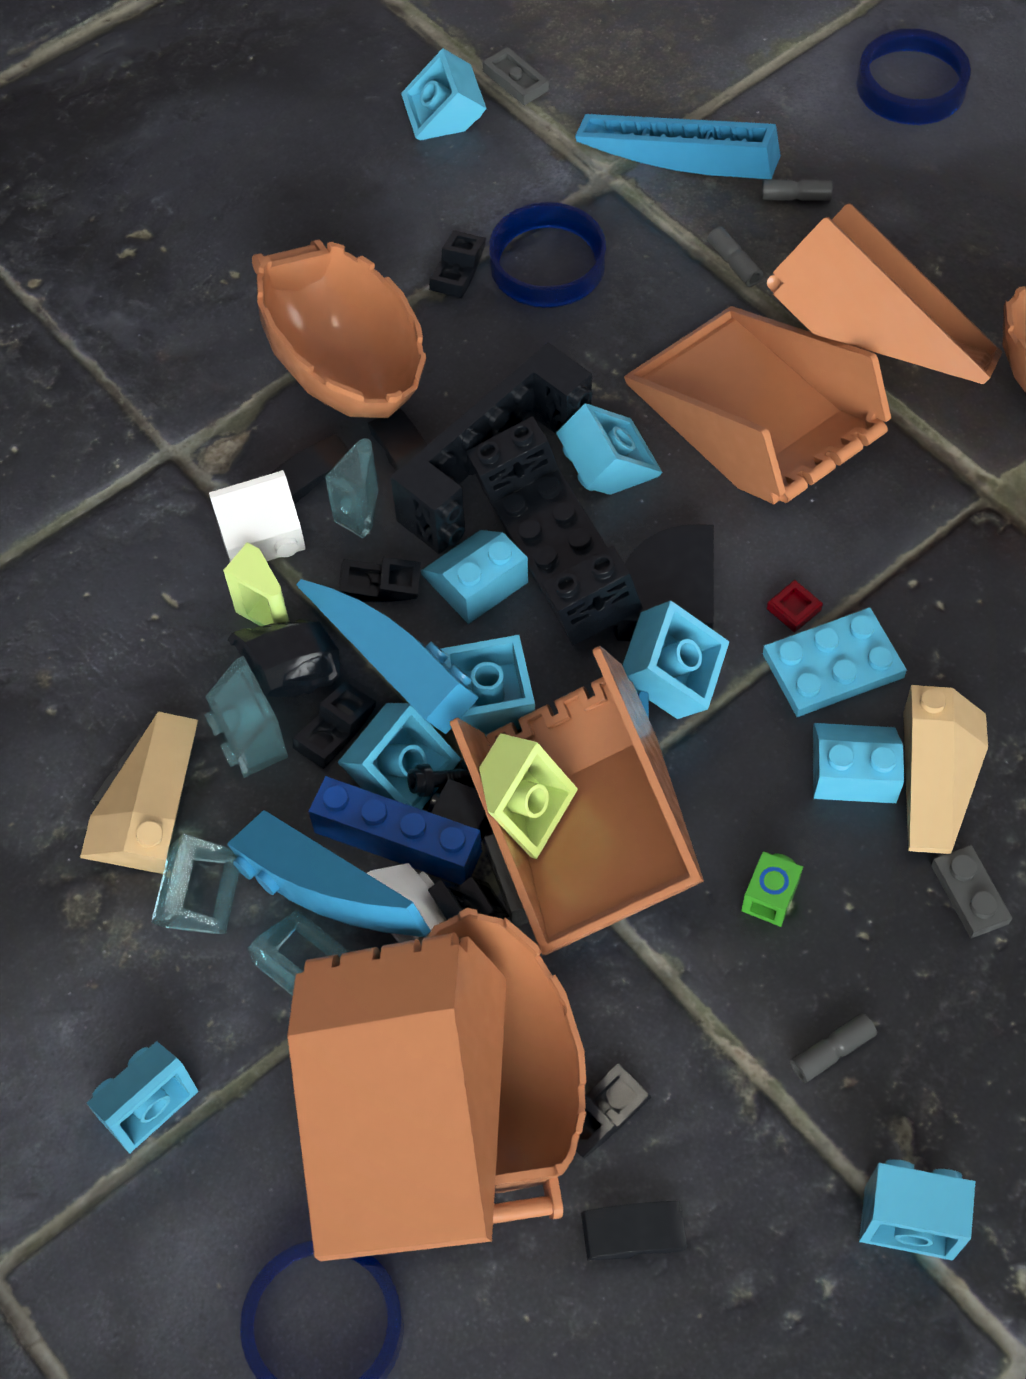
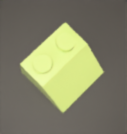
M500 733L479 767L487 811L531 858L537 859L578 788L538 742Z

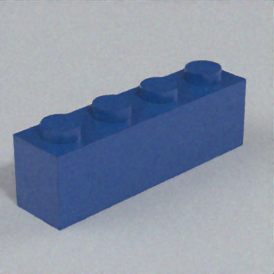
M325 776L308 811L314 833L401 864L409 863L412 868L459 885L472 876L482 853L480 830L327 776Z

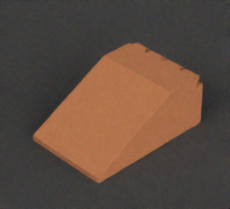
M851 203L846 204L832 220L829 217L823 218L775 269L773 275L767 279V286L774 293L773 295L803 325L818 336L980 384H984L991 378L1002 354V351Z
M733 306L725 309L624 376L626 384L738 489L772 504L778 501L788 503L808 488L807 484H815L832 472L836 465L840 466L863 450V446L873 443L887 433L888 428L884 422L891 419L880 365L875 353L818 336L812 332Z
M601 646L592 649L603 677L591 682V687L595 694L591 698L587 689L583 686L554 701L558 710L556 715H554L551 707L547 704L518 719L522 729L520 733H518L513 722L485 735L484 732L458 717L450 721L451 728L538 946L542 951V955L545 956L704 882L653 727L634 684L628 679L622 664ZM500 733L538 742L578 788L537 859L531 858L487 811L479 767Z
M448 933L423 938L422 947L419 940L416 939L383 945L381 953L377 947L342 953L341 958L335 954L308 959L305 962L304 972L298 973L295 976L287 1036L314 1256L320 1262L492 1242L507 982L502 972L468 936L460 938V944L456 933Z

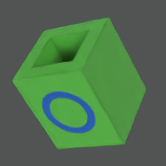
M763 851L745 893L741 911L781 927L799 884L803 866L797 865L794 860L786 855H772Z

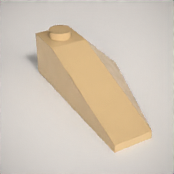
M911 685L903 712L908 851L951 854L988 750L986 714L954 688Z
M163 712L156 714L91 814L81 858L164 874L198 720Z

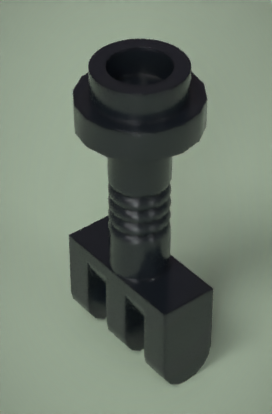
M464 758L460 763L462 769L433 771L429 764H418L415 769L409 770L407 777L410 792L413 794L417 793L419 797L431 796L434 788L444 787L448 778L475 788Z

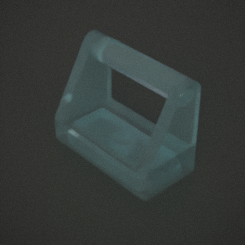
M367 438L360 439L325 477L333 521L361 538H364L373 527L379 489L372 442Z
M183 833L169 848L151 923L171 929L226 934L240 873L233 864L237 857L232 850ZM194 860L224 863L212 917L183 909Z
M298 910L260 934L247 948L253 964L292 996L295 976L304 971L281 954L278 949L295 930L327 956L337 954L341 958L342 953L350 952Z

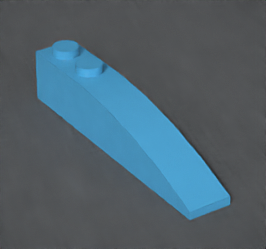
M585 114L575 135L576 142L612 155L647 165L702 175L772 179L781 156L776 124Z
M300 579L296 584L427 722L444 734H447L451 729L450 721L457 717L460 719L479 698L468 687L472 680L455 664L449 668L444 663L449 657L432 641L425 646L386 615L364 602L335 589Z
M265 810L227 843L237 857L233 864L238 871L249 880L255 877L258 883L271 895L278 892L290 901L318 915L356 927L417 937H426L431 932L411 900Z

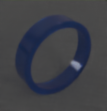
M922 29L895 30L877 37L863 51L857 76V90L865 105L874 113L887 120L908 125L930 124L951 116L960 108L966 96L971 76V65L962 48L941 34ZM893 52H922L945 61L956 71L960 80L954 88L941 96L929 99H909L892 94L882 88L874 80L869 64L877 58Z
M542 202L520 207L500 220L491 234L489 242L491 274L497 286L507 296L520 303L543 308L560 307L574 303L590 294L603 277L606 256L604 233L599 224L590 215L567 204ZM538 228H559L570 231L584 239L594 253L596 264L588 273L572 282L557 286H536L524 283L510 276L500 266V258L507 244L518 235Z
M313 1240L292 1246L274 1257L259 1272L248 1290L241 1313L240 1337L245 1358L257 1379H277L262 1361L256 1345L254 1323L259 1300L268 1284L283 1269L300 1259L314 1255ZM373 1256L349 1258L363 1266L375 1278L386 1300L388 1313L387 1332L383 1347L371 1367L358 1379H386L398 1359L403 1341L404 1317L401 1301L391 1277L378 1260Z

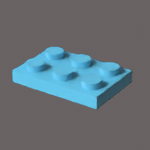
M871 608L764 645L762 653L796 717L900 680L905 677L907 671Z

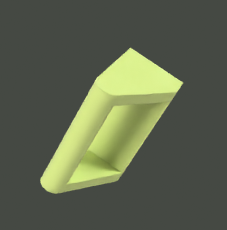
M247 542L223 570L235 612L259 626L289 622L282 590L261 550Z

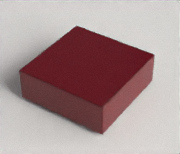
M793 580L768 601L767 610L796 633L822 610L823 603L800 583Z

